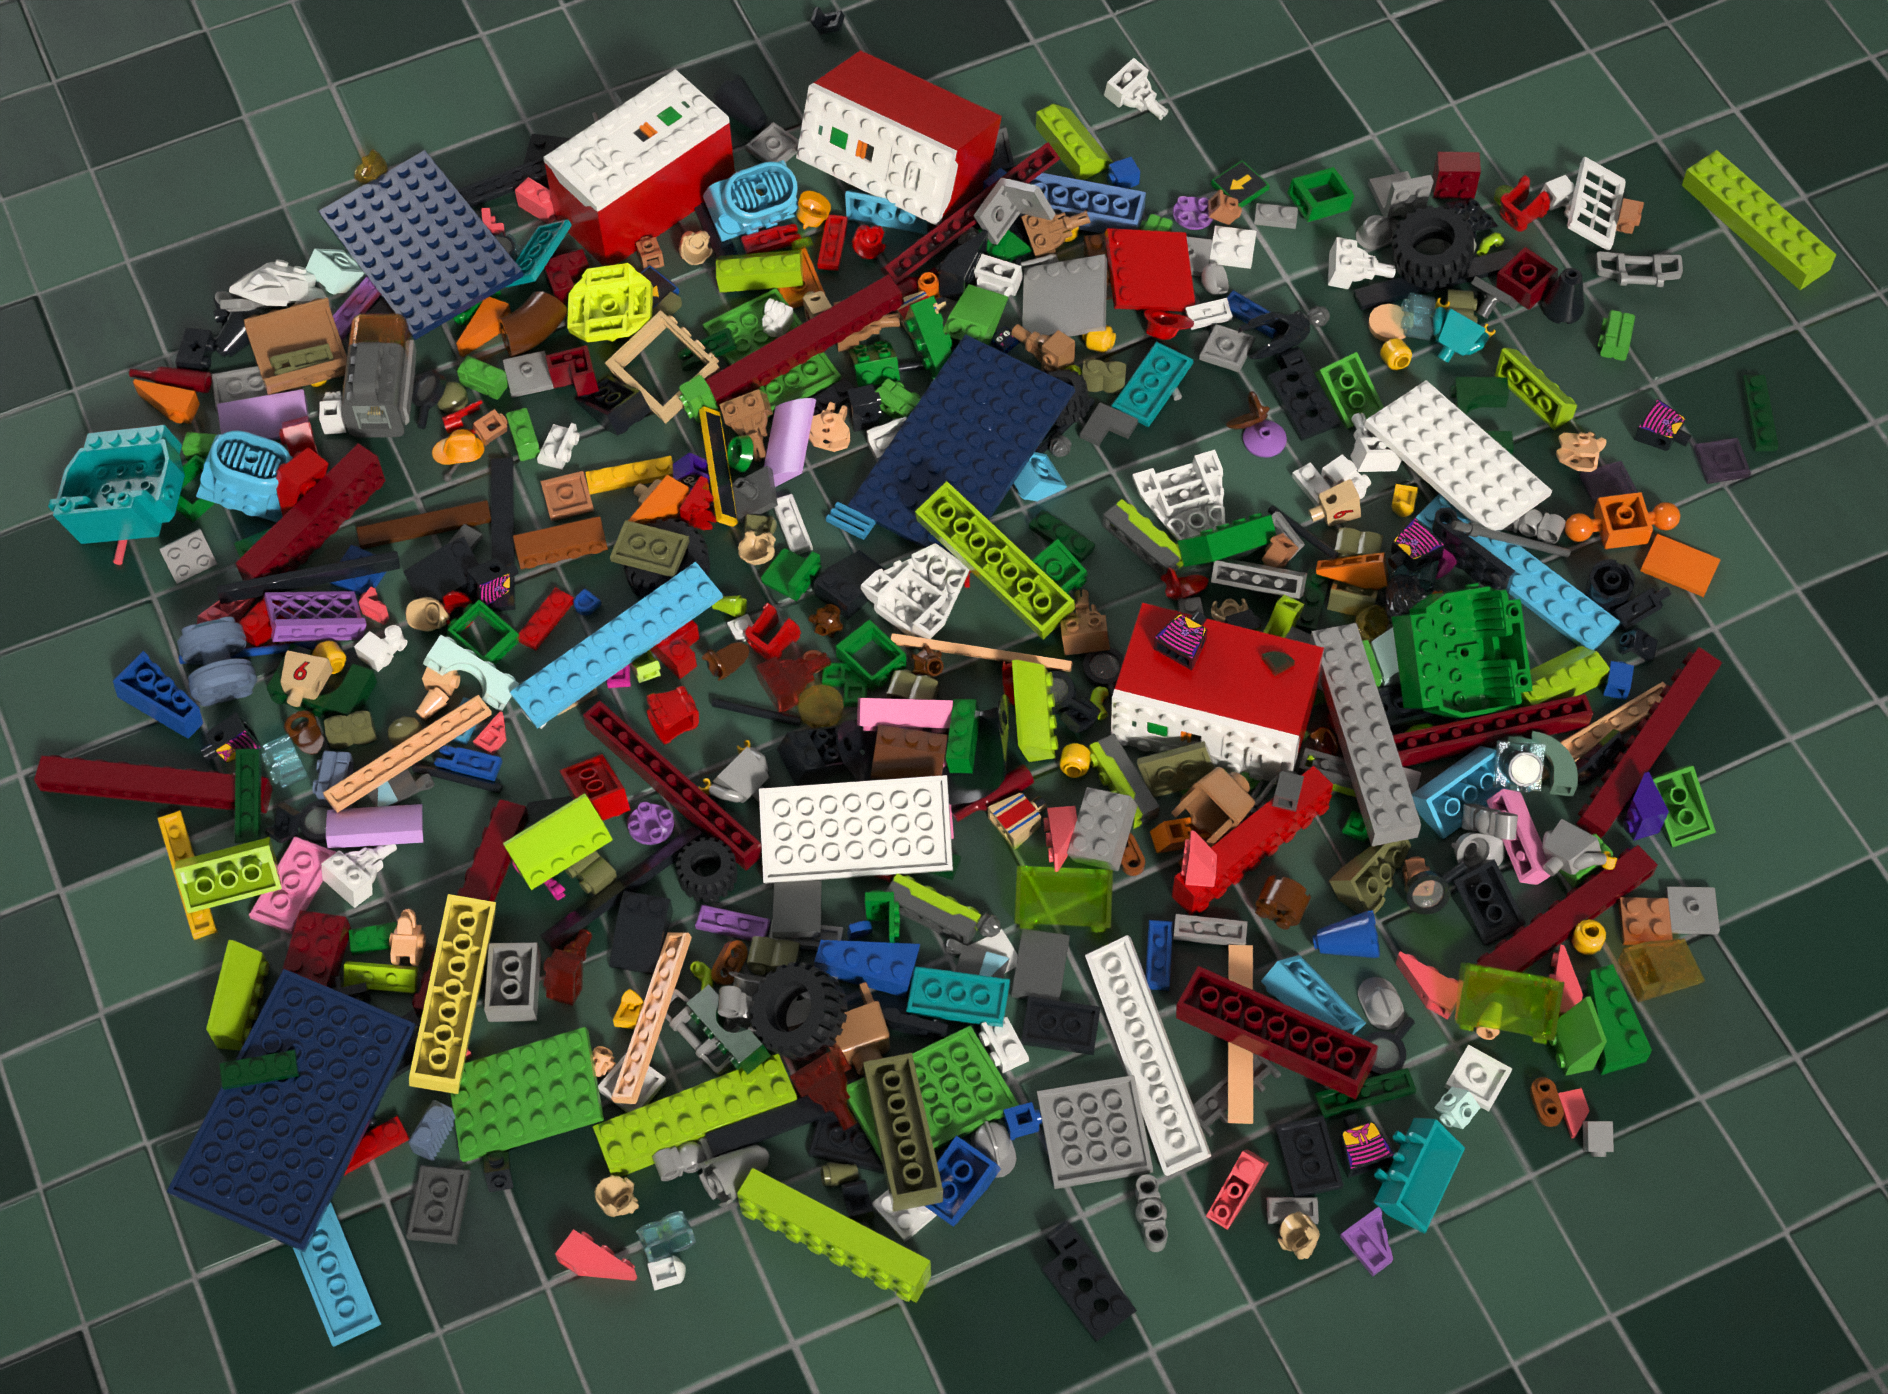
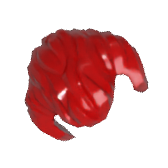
M861 225L857 228L852 241L853 249L857 255L863 259H873L885 250V243H881L885 233L883 228L877 225L872 227Z

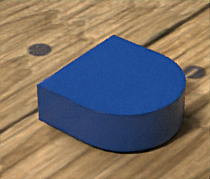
M583 589L574 599L575 610L581 615H590L602 605L601 601L586 589Z
M865 920L849 924L847 930L849 941L872 933L871 922Z

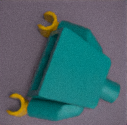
M1438 298L1434 305L1433 335L1436 337L1435 341L1442 345L1443 348L1437 357L1449 363L1454 353L1460 356L1472 355L1483 349L1496 330L1488 332L1487 326L1489 324L1483 327L1453 309H1447L1450 302L1447 301L1444 306L1440 303L1441 298Z

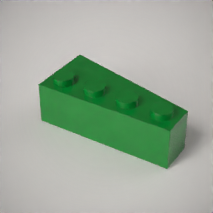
M934 296L911 304L904 320L906 330L911 332L914 337L913 344L915 349L920 351L923 356L922 363L924 368L929 370L932 375L931 382H933L951 356V349L953 348L950 335L943 331L942 322L944 320L941 313L936 314L933 304L937 303Z
M1262 513L1252 514L1248 516L1249 520L1245 518L1232 521L1233 525H1229V523L1216 526V530H1213V528L1199 531V535L1179 540L1178 545L1184 567L1214 562L1271 543V538L1277 536L1272 516H1262Z
M1611 964L1590 970L1585 981L1587 997L1591 996L1607 1040L1599 1057L1600 1074H1607L1646 1062L1652 1049L1614 965Z

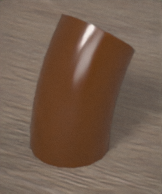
M536 291L517 310L498 319L500 333L508 355L513 357L524 353L548 338L567 314L565 305L548 293Z

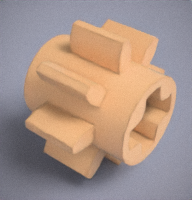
M597 1046L592 1051L596 1076L602 1077L606 1072L609 1073L616 1064L614 1062L615 1057L612 1056L613 1053L610 1049L603 1046Z

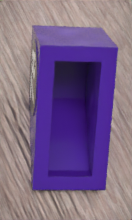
M689 452L673 464V478L688 486L690 490L700 476L708 479L709 488H711L706 459Z

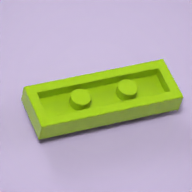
M346 961L344 964V987L366 982L368 989L410 993L417 991L418 967Z

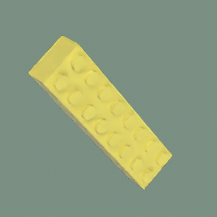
M450 894L447 896L411 1065L409 1086L459 1094L495 917L496 902Z

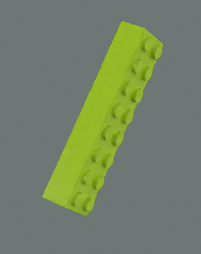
M1718 150L1686 170L1682 186L1799 290H1802L1831 269L1836 254Z
M947 481L915 511L917 521L1043 640L1061 623L1060 620H1064L1075 610L1074 600Z
M776 1054L766 1059L748 1075L740 1068L593 1126L610 1175L622 1177L655 1164L652 1156L662 1149L674 1146L678 1148L680 1145L690 1141L698 1143L699 1138H704L707 1133L795 1101L797 1096L780 1055Z
M754 1168L751 1169L737 1193L742 1214L748 1219H758L764 1222L763 1225L774 1232L779 1230L785 1233L786 1238L790 1241L804 1243L811 1252L817 1255L823 1253L830 1257L829 1260L840 1267L845 1265L851 1268V1271L858 1277L865 1278L866 1276L874 1280V1284L883 1290L889 1288L897 1292L896 1295L904 1301L909 1302L912 1300L917 1303L931 1278L930 1260Z

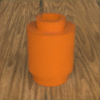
M931 272L922 274L918 280V292L924 291L929 297H939V279Z

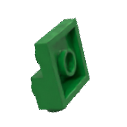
M1059 539L1032 560L1069 596L1068 592L1074 587L1079 589L1087 582L1086 577L1088 573L1086 569Z

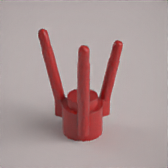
M479 400L455 413L442 417L447 433L460 430V427L464 426L461 418L480 410L479 405L483 401ZM488 428L489 431H493V430L496 429V428ZM464 429L476 434L473 429Z

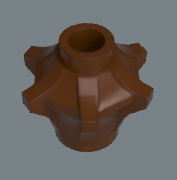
M826 604L824 608H818L817 613L810 615L808 621L812 622L815 627L814 632L821 636L828 635L830 638H834L835 632L838 630L842 631L843 625L840 622V609L833 604Z
M924 645L921 652L911 656L914 659V669L911 672L914 675L920 674L922 676L939 675L944 668L941 660V651L934 652L930 649L929 645Z

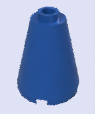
M1373 910L1362 912L1317 929V935H1313L1314 948L1319 949L1321 954L1379 958L1380 949Z

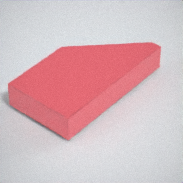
M499 711L473 741L476 747L489 755H494L506 741L503 712Z
M1582 1088L1558 1093L1571 1139L1576 1137L1590 1111Z

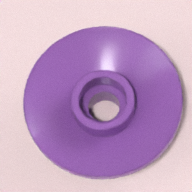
M1268 420L1246 428L1243 434V443L1246 449L1258 457L1276 456L1285 448L1287 441L1283 428L1277 423Z

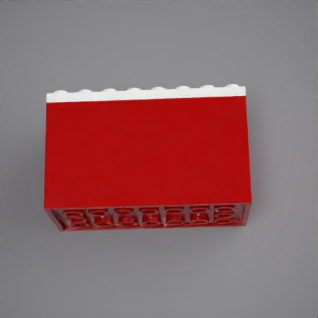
M860 50L809 85L796 158L877 197L886 198L889 202L896 203L895 206L938 226L983 190V181L989 175L1002 116Z
M676 69L543 157L556 222L568 219L572 224L568 233L603 266L617 265L637 251L636 242H639L642 237H658L695 211V207L705 201L703 195L710 185L728 179L735 173L729 117Z
M1142 603L1112 696L1111 735L1115 734L1122 746L1130 745L1137 747L1141 751L1157 753L1205 741L1215 768H1224L1229 773L1236 772L1240 774L1247 772L1249 777L1254 778V780L1263 779L1271 781L1278 772H1295L1317 694L1324 647L1207 619L1203 624L1207 629V640L1194 668L1190 670L1154 650V638L1178 614H1182L1189 619L1192 615Z

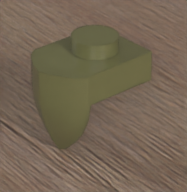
M750 514L745 516L744 537L745 533L750 530L755 532V536H760L764 532H770L773 535L777 529V523L773 516L766 517Z

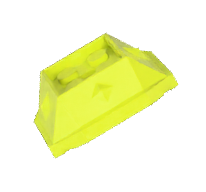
M629 263L587 269L582 275L583 278L575 284L568 296L567 328L571 334L586 342L604 340L613 342L618 338L632 337L652 319L653 286L648 279L637 272Z

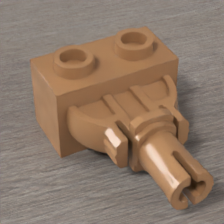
M1086 210L1071 217H1066L1065 212L1056 214L1052 220L1030 215L1022 216L1036 258L1044 257L1051 253L1057 254L1055 248L1062 245L1066 238L1073 236L1071 232L1073 229L1091 223Z
M899 313L884 315L880 320L874 321L865 326L861 331L846 337L842 342L837 343L838 352L849 351V349L859 345V341L868 339L872 334H879L881 328L900 327Z
M1019 324L1013 328L1011 335L1025 344V350L1034 354L1041 363L1042 372L1048 374L1050 371L1064 370L1066 367L1074 365L1075 340L1057 330L1050 337L1044 334L1040 335L1036 331L1031 333Z
M758 389L719 404L725 424L731 427L738 435H748L751 437L754 445V461H762V458L765 460L766 451L762 440L763 436H767L765 428L768 416L773 414L767 394Z
M1082 589V597H1080V590H1077L1074 593L1076 613L1073 611L1065 620H1060L1065 655L1110 650L1106 615H1101L1096 610L1094 604L1091 605L1092 611H1090L1088 591Z

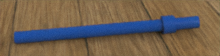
M317 641L244 648L241 652L232 656L231 659L286 653L291 644L314 650L317 646ZM179 655V663L187 664L183 661L182 656Z

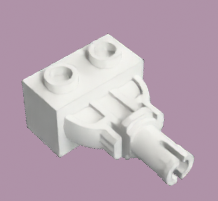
M1135 58L1107 82L1104 96L1118 108L1124 104L1128 107L1137 108L1141 112L1149 110L1159 120H1162L1168 113V109L1155 100L1157 93L1151 89V84L1147 79L1149 70Z
M1337 237L1329 252L1328 285L1349 289L1352 281H1361L1365 278L1372 280L1374 275L1393 279L1396 267L1395 265L1379 263L1377 258H1375L1376 256L1368 255L1363 249L1358 248L1357 241Z
M984 254L981 255L974 270L976 287L1008 297L1016 295L1023 280L1021 266Z
M1364 413L1354 414L1351 420L1357 429L1353 435L1356 441L1350 457L1357 471H1397L1402 459L1364 426L1366 421Z
M395 844L378 845L374 849L364 847L360 851L346 854L339 850L321 864L322 879L355 908L373 894L372 883L376 879L377 872L383 868L382 860L396 851L397 847Z

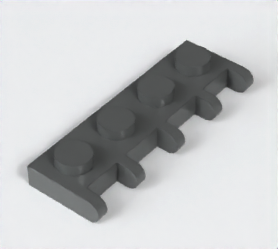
M1253 1053V1088L1255 1087L1262 1093L1265 1087L1261 1081L1269 1074L1278 1079L1281 1073L1269 1060ZM1228 1075L1193 1105L1202 1131L1209 1138L1214 1134L1209 1128L1212 1123L1218 1118L1225 1124L1228 1122V1116L1225 1113L1228 1111Z

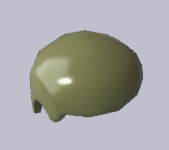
M446 382L444 394L437 403L438 408L451 414L464 408L468 403L466 389L460 383Z
M402 716L394 720L389 726L387 732L388 739L396 747L423 730V727L415 718Z

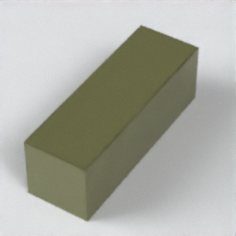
M670 292L652 310V318L660 310L666 316H672L682 306L681 297Z

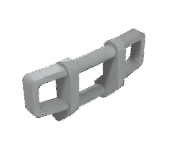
M1599 251L1596 255V273L1599 276L1617 279V283L1620 286L1645 284L1663 287L1664 281L1681 278L1683 273L1682 256L1655 254L1653 256L1624 255V253ZM1601 260L1616 261V271L1603 268ZM1661 263H1675L1677 271L1662 273ZM1625 264L1652 265L1653 276L1628 275Z
M220 291L215 294V299L220 304V309H226L228 312L276 307L266 306L227 291Z
M674 989L670 1003L676 997H680L686 1003L689 1001L679 990ZM688 1005L673 1019L666 1013L665 1018L670 1022L669 1026L683 1036L696 1051V1056L700 1060L703 1059L716 1074H723L732 1065L728 1058L719 1067H716L707 1057L717 1048L715 1043L718 1041L713 1038L712 1040L708 1039L702 1044L685 1025L691 1019L689 1016L691 1009ZM726 1018L724 1030L736 1033L740 1030V1026L731 1019Z

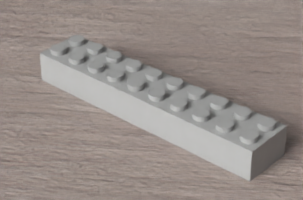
M1353 623L1312 631L1309 644L1324 647L1319 679L1371 846L1418 838L1421 822L1357 624Z

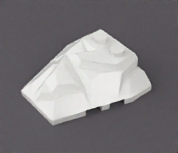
M279 259L275 262L266 263L244 275L230 286L229 289L230 293L266 306H287V303L305 304L317 298H326L323 290L315 287L316 277L314 274L306 272L307 269L300 266H288V262Z
M1215 450L1195 455L1192 463L1155 474L1152 468L1132 474L1139 496L1177 541L1199 535V531L1210 528L1216 530V526L1225 524V507H1223L1224 488H1222L1223 468Z
M935 543L911 554V558L901 562L898 560L894 562L893 567L883 571L881 568L875 571L861 584V590L867 599L874 603L876 613L907 636L931 639L945 625L970 570L956 557Z

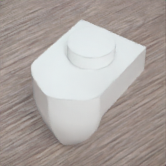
M673 1255L666 1259L648 1263L654 1290L679 1284L684 1280L686 1267L677 1256Z

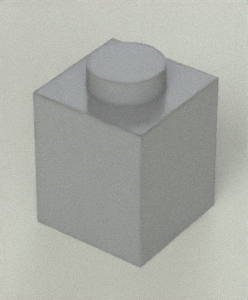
M1583 1121V1151L1591 1152V1157H1606V1152H1614L1613 1121Z

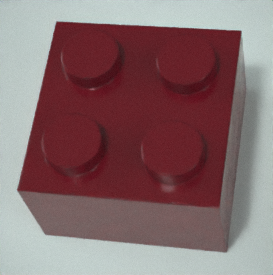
M1437 152L1432 176L1433 198L1475 199L1481 174L1479 152Z
M1524 247L1497 273L1496 288L1510 295L1520 305L1530 310L1546 295L1558 276V268Z

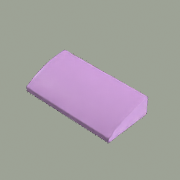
M304 389L217 404L221 434L237 430L270 440L280 439L279 429H282L283 422L305 416L309 417Z
M814 398L796 399L775 407L764 467L768 466L773 470L775 487L802 474L816 403Z
M422 804L349 808L343 809L338 813L334 809L327 810V847L329 849L423 843Z

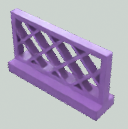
M354 591L265 592L264 599L272 627L271 637L273 642L361 640L364 636L367 624L365 618L361 617ZM350 599L351 603L348 606H346L339 600ZM272 600H279L284 604L279 607L272 603ZM302 600L306 602V604L302 607L294 601ZM317 600H325L329 603L323 606ZM313 606L320 612L318 614H314L307 609ZM335 606L341 609L342 612L337 614L330 610V608ZM291 607L298 612L293 615L285 609ZM303 614L310 619H299V617ZM324 614H326V615L330 616L331 618H321V617H322ZM349 614L354 618H344L343 616ZM282 615L287 619H276V617Z

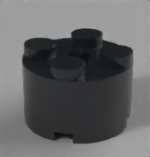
M1606 559L1596 563L1589 574L1585 586V595L1607 612H1612V610L1629 601L1635 584V576L1631 568L1626 564L1616 563L1617 560Z

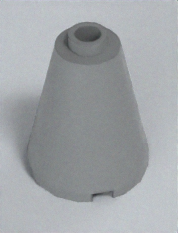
M755 1144L705 1160L698 1165V1169L702 1168L703 1171L699 1175L700 1180L712 1200L718 1198L721 1201L718 1205L726 1207L738 1197L737 1193L752 1168L762 1172L768 1166L769 1154L763 1146L760 1147Z

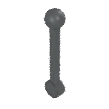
M455 463L451 470L444 474V481H451L452 474L460 463Z

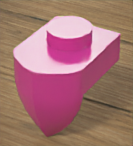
M1445 549L1443 557L1431 563V565L1440 569L1436 579L1448 574L1456 565V559L1453 554Z

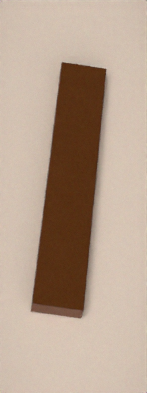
M486 500L357 527L359 545L361 549H367L457 530L464 524L472 527L491 523V514L488 501Z

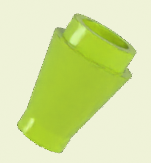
M741 595L723 596L722 599L712 605V608L734 617L744 616L747 610V600L742 598Z

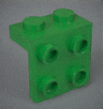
M877 341L873 345H856L849 349L858 387L883 384L887 379L892 381L900 380L897 356L890 342Z
M782 549L762 575L761 582L797 602L822 569L820 555L812 551L808 558L805 559L788 549Z
M882 890L865 892L867 921H889L890 943H900L899 901H894V892H884Z

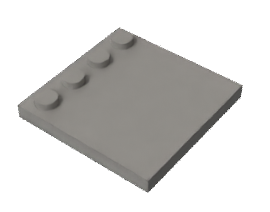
M1105 254L1024 268L1022 327L1031 333L1036 331L1040 335L1044 334L1050 337L1057 330L1067 336L1106 331L1107 258Z
M1134 1075L1037 1091L1054 1189L1153 1173Z

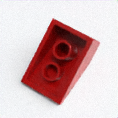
M309 447L303 452H297L291 461L287 464H281L276 471V479L279 482L276 490L282 516L326 475L329 463Z
M603 754L559 770L573 800L585 793L602 821L630 811L625 789Z

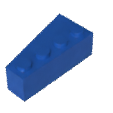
M144 651L113 680L119 699L187 739L203 724L199 707L182 689L180 690L174 684L170 677H167L161 671V668L149 659V656Z
M821 940L815 957L814 967L830 974V976L838 977V980L857 985L866 982L868 988L906 998L920 944Z

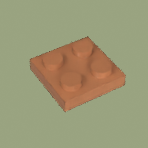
M583 471L540 481L551 521L594 511Z
M1620 897L1618 904L1623 945L1671 946L1673 938L1668 898Z

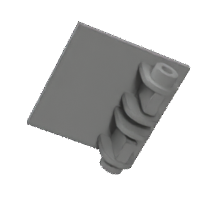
M201 529L159 548L176 584L217 565Z

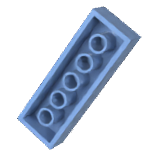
M1041 173L1028 183L1040 187L1055 214L1065 212L1066 217H1071L1086 210L1091 223L1080 226V230L1101 234L1107 228L1139 230L1145 209L1146 192Z

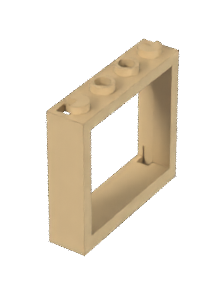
M660 310L605 364L621 382L640 390L650 410L666 424L684 407L678 397L682 395L681 392L676 393L662 406L623 368L667 328L706 365L694 377L702 375L704 380L720 372L721 369L717 365L719 360L711 352L707 354L704 351L705 347L699 340L693 341L690 338L692 335L685 327L680 329L676 325L678 322L673 316H666Z

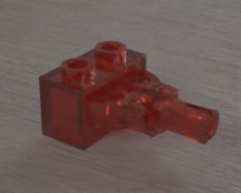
M825 652L809 661L804 660L802 657L796 660L785 659L779 661L775 656L756 666L757 677L777 711L782 713L800 704L799 695L805 690L808 683L814 681L813 674L830 666L831 661Z
M580 930L576 939L567 944L563 951L555 949L552 956L547 957L544 963V971H546L544 980L546 998L571 1006L575 1004L583 989V961L586 960V948L592 940V934L588 930Z
M838 1047L790 1075V1078L801 1097L808 1095L815 1103L822 1105L825 1112L833 1111L843 1131L857 1124V1121L846 1104L848 1103L847 1100L851 1097L847 1092L845 1072L852 1069L841 1048Z

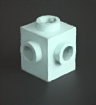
M1452 1086L1434 1108L1440 1115V1120L1448 1127L1453 1126L1463 1129L1478 1112L1480 1106L1469 1090Z

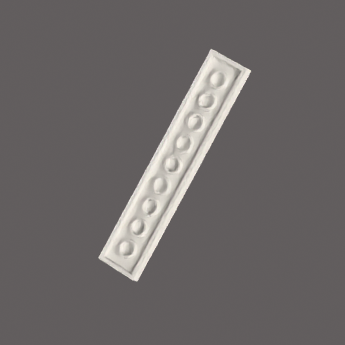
M1127 935L1085 955L1128 1076H1135L1142 1115L1163 1173L1169 1176L1211 1157L1212 1155L1131 937Z

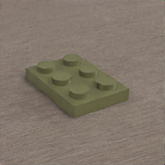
M625 520L610 555L611 562L674 577L690 542L689 536Z
M1205 741L1137 759L1144 782L1153 797L1189 789L1215 769Z

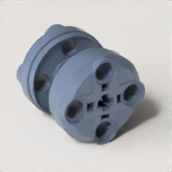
M223 617L217 620L189 625L181 630L182 635L177 641V646L183 661L189 664L204 665L192 672L188 677L191 697L199 701L201 706H211L237 698H244L253 693L252 689L257 683V676L252 663L246 659H231L232 656L238 654L246 647V636L243 626L235 622L234 617Z

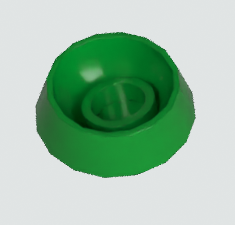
M750 436L734 437L730 441L727 450L728 465L741 473L749 468L754 454V445Z

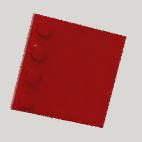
M1106 229L1104 233L1114 309H1156L1160 311L1185 312L1186 307L1196 305L1186 232Z

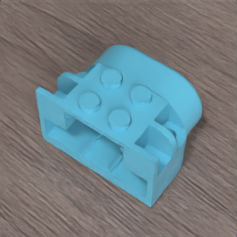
M784 160L778 162L770 161L740 170L730 178L710 185L703 198L719 238L723 242L744 234L759 232L758 229L764 227L766 229L774 228L779 222L796 217L798 186L793 172L787 167ZM756 189L762 191L764 196L758 195Z
M236 430L218 434L214 438L204 463L200 479L201 484L196 497L220 504L227 509L242 511L249 516H258L278 522L283 516L276 490L279 483L276 479V471L281 464H287L293 457L290 456L286 448L280 443L245 431Z

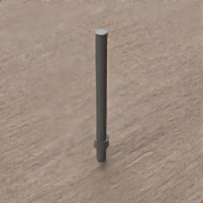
M1453 521L1451 525L1453 530L1465 532L1466 535L1472 537L1482 536L1563 557H1569L1571 553L1568 548L1483 528L1479 524L1472 522L1467 524Z

